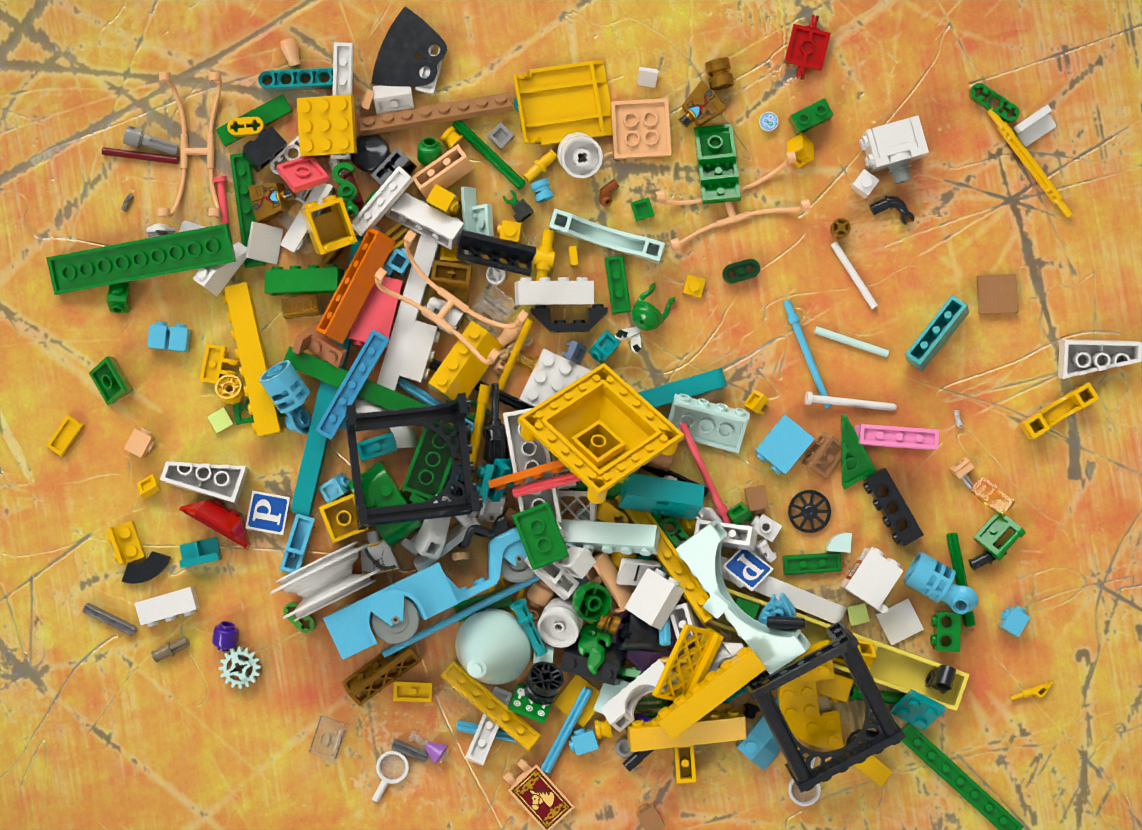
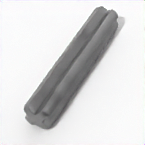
M86 603L83 608V613L129 636H133L137 630L136 626L90 603Z

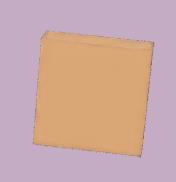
M368 89L364 92L359 110L365 112L369 110L374 91Z

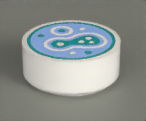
M772 112L763 113L759 119V126L765 132L775 130L778 125V117Z

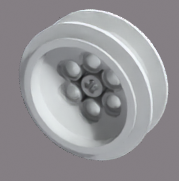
M356 541L275 581V584L280 583L281 586L270 592L271 595L283 590L284 593H297L298 596L303 598L293 612L282 618L286 619L295 614L297 617L294 620L295 622L375 582L376 580L371 581L370 576L380 572V568L369 574L352 573V565L359 556L358 552L369 547V545L365 544L355 548Z

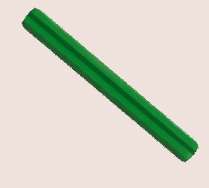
M461 120L453 122L452 126L517 189L520 190L525 185V181Z
M955 532L948 533L946 537L953 570L956 571V584L968 587L958 535ZM973 610L962 614L965 627H972L976 624Z

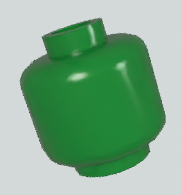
M426 137L418 143L417 159L421 164L427 166L442 156V145L435 138Z

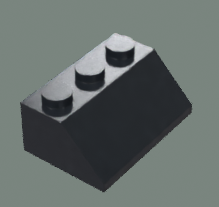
M579 633L575 643L566 647L560 670L613 686L620 685L621 672L625 666L628 651L618 649L616 643H611L609 647H606L605 642L600 640L598 643L605 649L604 661L597 669V674L594 675L589 671L587 665L589 654L585 653L582 656L579 652L578 644L581 637Z

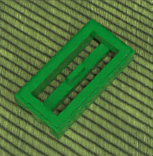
M655 696L642 697L638 702L662 701V704L637 705L635 710L666 707V701ZM658 712L634 713V717L639 714H643L645 717H655L658 715Z

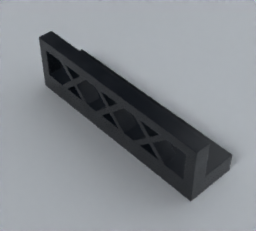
M462 230L457 241L456 259L530 276L536 247ZM462 249L469 251L471 255L462 254ZM481 254L487 255L490 259H483ZM499 259H505L508 263L504 264ZM517 263L526 264V268L519 267Z

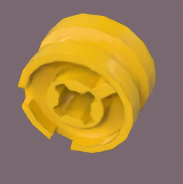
M224 375L216 382L215 391L223 403L234 405L241 401L245 393L242 382L237 376Z

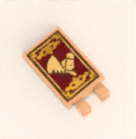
M522 757L517 762V765L524 771L517 778L510 770L503 774V778L511 785L508 791L543 830H551L575 808V805L549 776L541 770L537 763L531 766Z

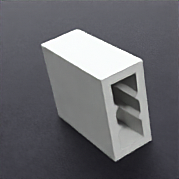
M647 568L624 608L650 626L662 630L682 596L684 589L678 586L680 582L672 577L666 578V573L656 568L654 571Z

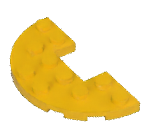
M829 640L811 645L806 652L792 660L789 664L830 643ZM832 660L778 688V704L790 730L802 741L819 748L840 749L843 747L839 712L836 710L820 713L816 690V681L835 678Z

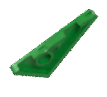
M843 414L841 415L842 486L846 489L877 471L863 445L859 444V438L847 415Z

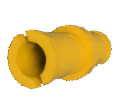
M549 149L539 160L536 159L534 165L522 175L525 180L531 184L542 172L545 173L547 171L546 168L558 158L556 153Z

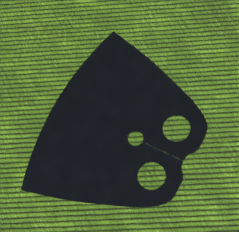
M406 6L398 14L382 42L375 62L371 84L383 86H424L431 84L435 80L438 73L437 65L444 59L447 52L446 43L422 18ZM436 44L440 47V52L437 56L429 54L428 50L431 45ZM416 53H419L421 56L418 60L414 58ZM424 66L429 67L431 71L427 78H422L419 75V70Z

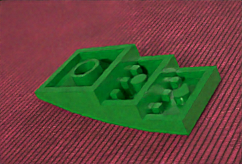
M732 124L694 127L702 204L741 201Z

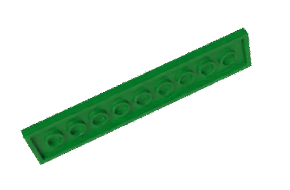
M228 223L46 257L54 295L236 262Z

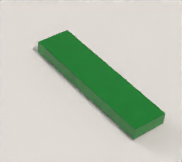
M282 94L238 118L259 117L267 126L293 111ZM255 121L254 125H249L248 127H252L256 131L260 124ZM228 123L215 129L225 147L246 137L231 135L227 129ZM235 123V126L232 127L235 132H238L239 128H244V126H239L238 123Z

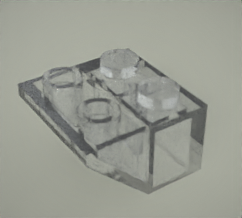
M489 283L480 292L470 309L490 320L508 324L520 305H515L513 299ZM468 313L465 317L469 322L473 321L486 329L495 339L504 330V328L478 320Z

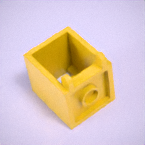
M330 195L322 198L323 202L321 203L313 201L304 204L305 208L301 209V213L316 254H326L358 242L342 197ZM330 206V212L313 217V211Z

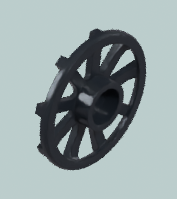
M804 490L796 494L790 501L788 516L796 529L805 533H815L822 530L828 524L831 517V506L828 499L820 492ZM811 493L809 503H806L802 496L803 494ZM814 494L822 498L816 504H813ZM798 497L804 504L803 507L793 504ZM825 501L827 510H818L817 507ZM792 507L801 510V513L792 516ZM818 513H827L825 522L818 517ZM803 516L804 519L800 526H798L793 519ZM814 518L822 524L816 529L814 528ZM807 520H810L811 530L803 529Z

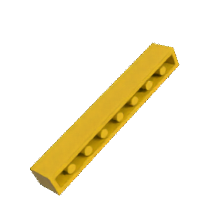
M243 282L226 286L222 296L224 303L228 304L229 311H227L229 323L232 322L233 325L231 336L233 341L237 343L235 353L242 367H239L241 378H245L246 385L243 388L245 396H249L250 404H248V411L250 416L253 415L254 423H252L253 432L258 437L282 433L283 429L278 408L259 382L260 376L269 367L250 284Z

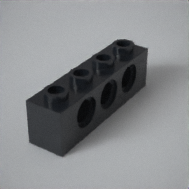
M882 468L863 479L865 491L873 496L874 500L872 503L877 511L881 510L884 516L882 520L887 528L890 527L893 531L891 536L897 545L906 546L924 535L886 468ZM880 486H884L887 491L883 497L879 496L877 492ZM891 502L896 505L894 513H889L887 510V506ZM900 519H903L906 524L903 530L897 528V522Z

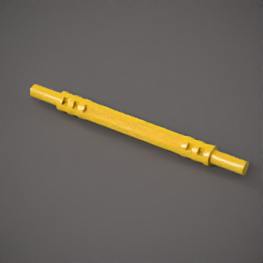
M991 109L988 110V115L998 127L996 129L1052 203L1058 206L1066 218L1073 215L1062 200V195L1007 122H1003L1000 116Z

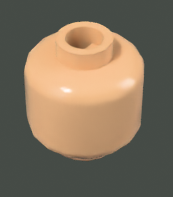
M540 579L531 584L527 592V598L532 606L540 608V606L545 607L552 600L555 592Z

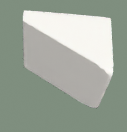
M640 67L637 85L656 87L658 70Z

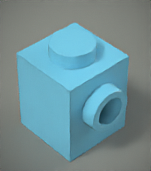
M395 248L386 265L402 276H405L411 263L407 258L404 248L401 251Z
M1009 606L1008 609L1005 608L1003 610L998 626L1019 637L1030 617L1026 615L1027 611L1023 608Z
M593 728L574 730V734L571 735L572 740L568 741L571 751H575L577 756L599 749Z

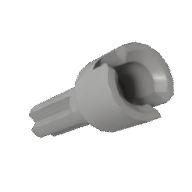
M129 125L123 138V144L136 148L143 145L176 155L179 149L178 144L146 135L144 130Z

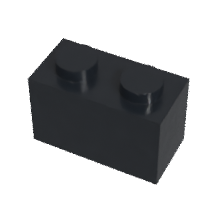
M272 126L268 130L266 128L257 135V139L254 141L250 140L243 146L242 156L257 172L266 167L287 147V142Z

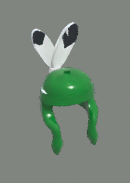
M655 283L649 286V290L640 294L633 306L632 321L635 327L619 330L615 334V338L619 340L631 338V349L634 353H638L641 349L640 331H649L660 326L669 316L671 305L675 303V297L670 298L661 314L654 305L645 302L644 300L654 292Z

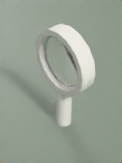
M395 750L383 753L377 761V774L382 780L372 798L375 802L379 803L388 783H398L408 774L409 761L406 755Z
M816 757L811 761L812 769L814 768ZM791 778L788 783V793L794 803L800 806H809L819 799L821 786L817 784L810 791L801 793Z

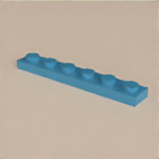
M374 329L371 331L315 431L333 440L345 419L346 405L354 404L390 341L388 337Z

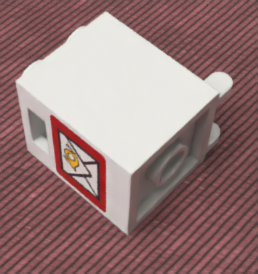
M864 548L840 586L877 611L887 613L888 607L882 603L903 572L899 568L901 564L892 558L885 559L883 557L884 553L877 548Z

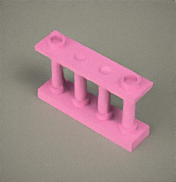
M868 424L854 425V430L859 438V444L924 450L938 449L939 430Z

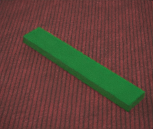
M243 153L230 155L241 241L247 247L251 222H256L248 186L254 185L252 166L242 156ZM246 258L244 261L245 268L265 266V262Z

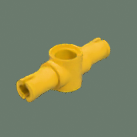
M543 230L541 246H539V249H536L534 266L537 269L536 281H539L541 277H548V271H551V268H553L555 251L552 248L555 232L553 230Z

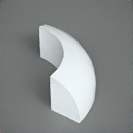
M357 397L355 400L356 413L388 410L360 397ZM413 426L390 428L395 437L397 448L417 447L418 443Z

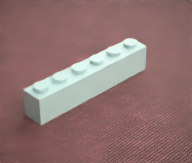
M563 520L558 523L566 533L563 539L566 548L573 546L586 547L591 552L602 551L608 554L613 552H621L625 555L640 553L644 556L657 554L660 536L657 525Z

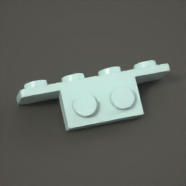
M461 187L463 230L494 237L492 204L477 205L476 188ZM465 250L464 254L471 255L469 251Z

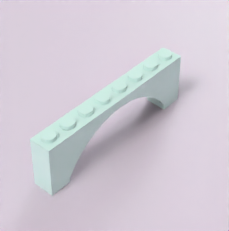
M715 519L676 548L678 556L686 562L690 572L698 578L702 588L710 596L716 590L731 602L723 612L726 620L734 626L738 636L748 646L750 645L767 668L766 671L771 675L806 652L811 644L800 629L797 631H786L768 628L767 625L747 615L734 602L725 586L721 570L722 544L728 534L718 520Z

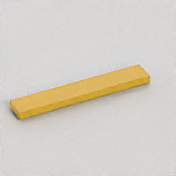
M452 661L440 675L528 752L542 736L516 713L508 710V707L475 678L470 676L455 661Z

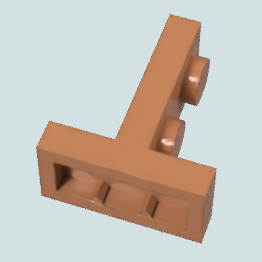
M319 322L296 336L292 350L294 353L299 355L308 349L337 368L343 365L347 350L315 331Z

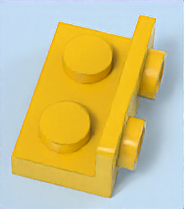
M134 521L107 529L108 533L106 536L108 542L113 545L115 550L113 551L114 559L120 565L146 557Z

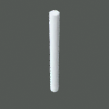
M836 241L830 246L870 308L873 309L878 306L838 242Z

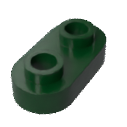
M754 259L732 263L723 269L722 277L729 284L752 279L759 274L760 265ZM747 266H752L753 272H748ZM733 271L735 273V277H729L728 272Z

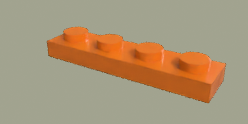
M556 460L489 480L488 484L490 488L495 487L497 491L507 488L506 484L514 482V485L526 482L525 478L530 476L533 477V480L544 477V472L550 470L552 474L563 471L562 467L565 465L560 460Z

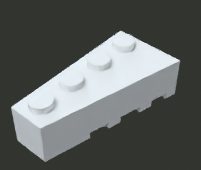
M1059 339L1058 377L1062 379L1142 362V342Z
M166 461L160 480L176 487L237 505L249 468L247 466Z

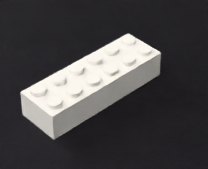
M532 408L503 413L513 473L552 462L551 452L538 440L526 441L520 435L521 425L518 423V417ZM550 470L544 472V477L537 478L534 480L533 477L530 476L525 478L526 482L517 484L516 486L555 477V473L552 474ZM557 487L518 497L520 512L549 501L557 523L563 521Z

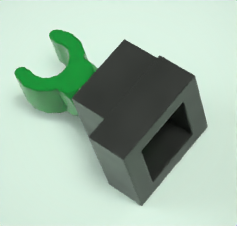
M510 190L513 198L508 200L503 196V199L507 204H511L513 211L516 213L513 216L516 222L522 223L534 214V211L524 199L518 202L515 192Z

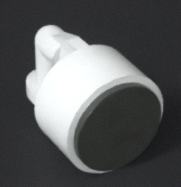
M431 297L427 305L423 307H427L435 314H438L447 301ZM453 306L444 320L458 331L467 313ZM439 325L437 326V327H439L440 329H442L443 331L447 332L445 329H443V328L440 327Z

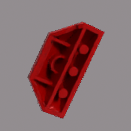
M216 498L213 500L208 499L180 507V511L243 548L250 547L251 544L247 529L245 528L244 518L240 517L241 513L233 508L228 510L223 507L224 503Z

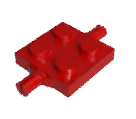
M811 15L810 23L807 26L793 24L784 62L799 67L796 78H800V80H804L806 69L821 71L831 33L817 28L819 19L817 15L816 17Z

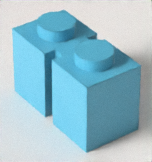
M156 321L155 325H149L147 347L189 352L192 330L186 328L185 324L175 323L174 327H169L166 322Z

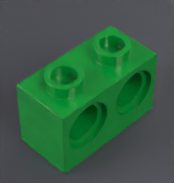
M824 98L790 115L788 120L797 136L830 120L834 114Z
M935 611L931 617L934 635L931 634L930 645L936 651L960 652L961 614L949 611ZM948 616L950 623L948 626L943 627L941 621L944 617ZM943 636H948L949 643L946 646L941 645V638Z

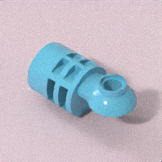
M289 360L279 362L260 376L259 382L280 413L287 415L285 417L286 427L290 431L308 434L311 418L301 404L306 401L305 399L311 392Z
M919 552L904 576L903 583L937 603L941 600L944 601L958 614L970 612L978 604V596L973 589L953 583L956 574L955 570L923 552Z

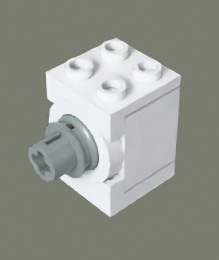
M919 115L867 129L859 140L860 148L866 154V158H864L866 168H870L871 173L886 168L889 169L888 175L892 174L895 184L911 180L909 169L912 166L909 165V162L920 160L929 153Z

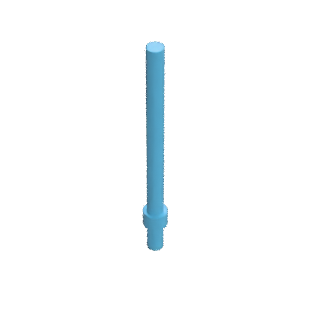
M790 299L784 301L783 304L788 314L787 320L789 324H792L819 395L828 396L799 324L800 318L798 313H795ZM823 404L825 409L832 406L831 404Z

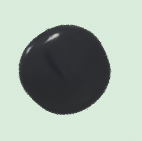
M377 134L359 135L356 138L357 153H351V161L357 168L373 173L391 154L389 145Z

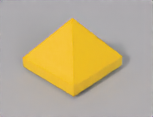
M682 518L680 526L688 536H693L698 519Z

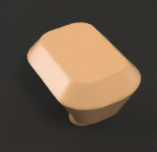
M499 360L494 367V371L498 375H502L507 363L505 360Z

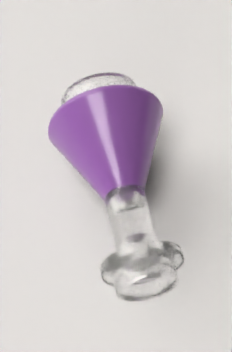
M414 729L408 737L410 743L415 741L424 747L433 764L437 762L442 764L450 753L446 749L448 745L429 742L418 734L420 730L416 731Z

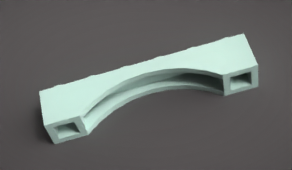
M554 209L549 225V230L659 264L665 245L664 242L615 230L558 209Z

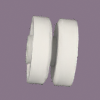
M575 132L568 134L561 140L558 146L557 157L559 163L568 174L575 178L590 177L602 165L603 154L601 147L586 133Z
M561 597L553 598L546 604L537 623V630L540 637L547 644L559 648L569 647L578 638L584 620L574 611L571 599L568 598L564 601Z

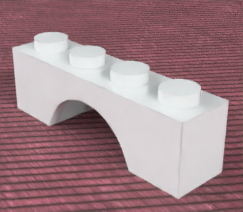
M659 659L653 663L646 671L637 676L634 681L600 708L609 724L619 732L635 720L634 710L638 701L644 695L654 691L666 665L663 661ZM677 678L671 681L672 685L678 682ZM667 684L663 686L661 693L668 689Z

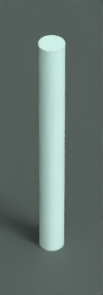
M816 326L814 334L886 358L889 354V350Z

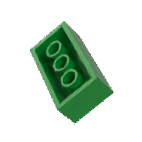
M438 420V423L433 422V426L438 428L441 421ZM446 423L442 429L445 435L451 434L454 431V425ZM423 428L401 487L405 491L427 499L434 498L436 494L442 491L452 465V457L447 444L432 430ZM457 433L454 437L450 438L452 444L457 443V441L455 442Z

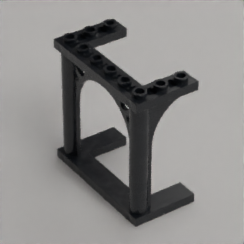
M458 393L455 400L439 405L355 414L354 405H346L345 420L358 530H366L368 526L467 515V518L475 517L483 507L482 496H478L476 481H472V473H475L474 462H470L469 454H472L471 442L467 441V435H470L469 423H465V417L471 409L470 398H466V393ZM438 420H442L438 428L433 426V422L438 423ZM449 422L453 423L454 431L449 435H445L442 431L443 426ZM420 426L432 430L445 441L452 457V472L447 485L437 496L419 503L366 509V504H364L356 432ZM457 433V436L455 438V442L457 441V443L452 444L450 438L454 437ZM459 457L460 461L456 462L454 458ZM455 475H461L459 479L463 484L455 481ZM455 485L461 488L462 496H453L450 492V487ZM447 495L452 501L448 502V499L442 501V496Z
M842 621L824 629L832 641L831 643L765 678L759 674L744 685L753 701H756L787 761L785 766L801 793L810 791L815 785L829 781L832 776L846 772L849 767L863 763L868 757L879 754L885 748L896 745L906 738L902 729L894 721L857 647L860 645L857 638ZM842 655L865 703L864 724L856 738L848 745L829 752L814 751L803 746L794 737L771 691ZM869 728H875L878 734L869 737L866 735V731ZM866 739V741L859 744L860 740ZM808 753L809 756L805 758L803 754ZM820 757V765L812 769V759ZM832 757V759L825 762L826 758Z

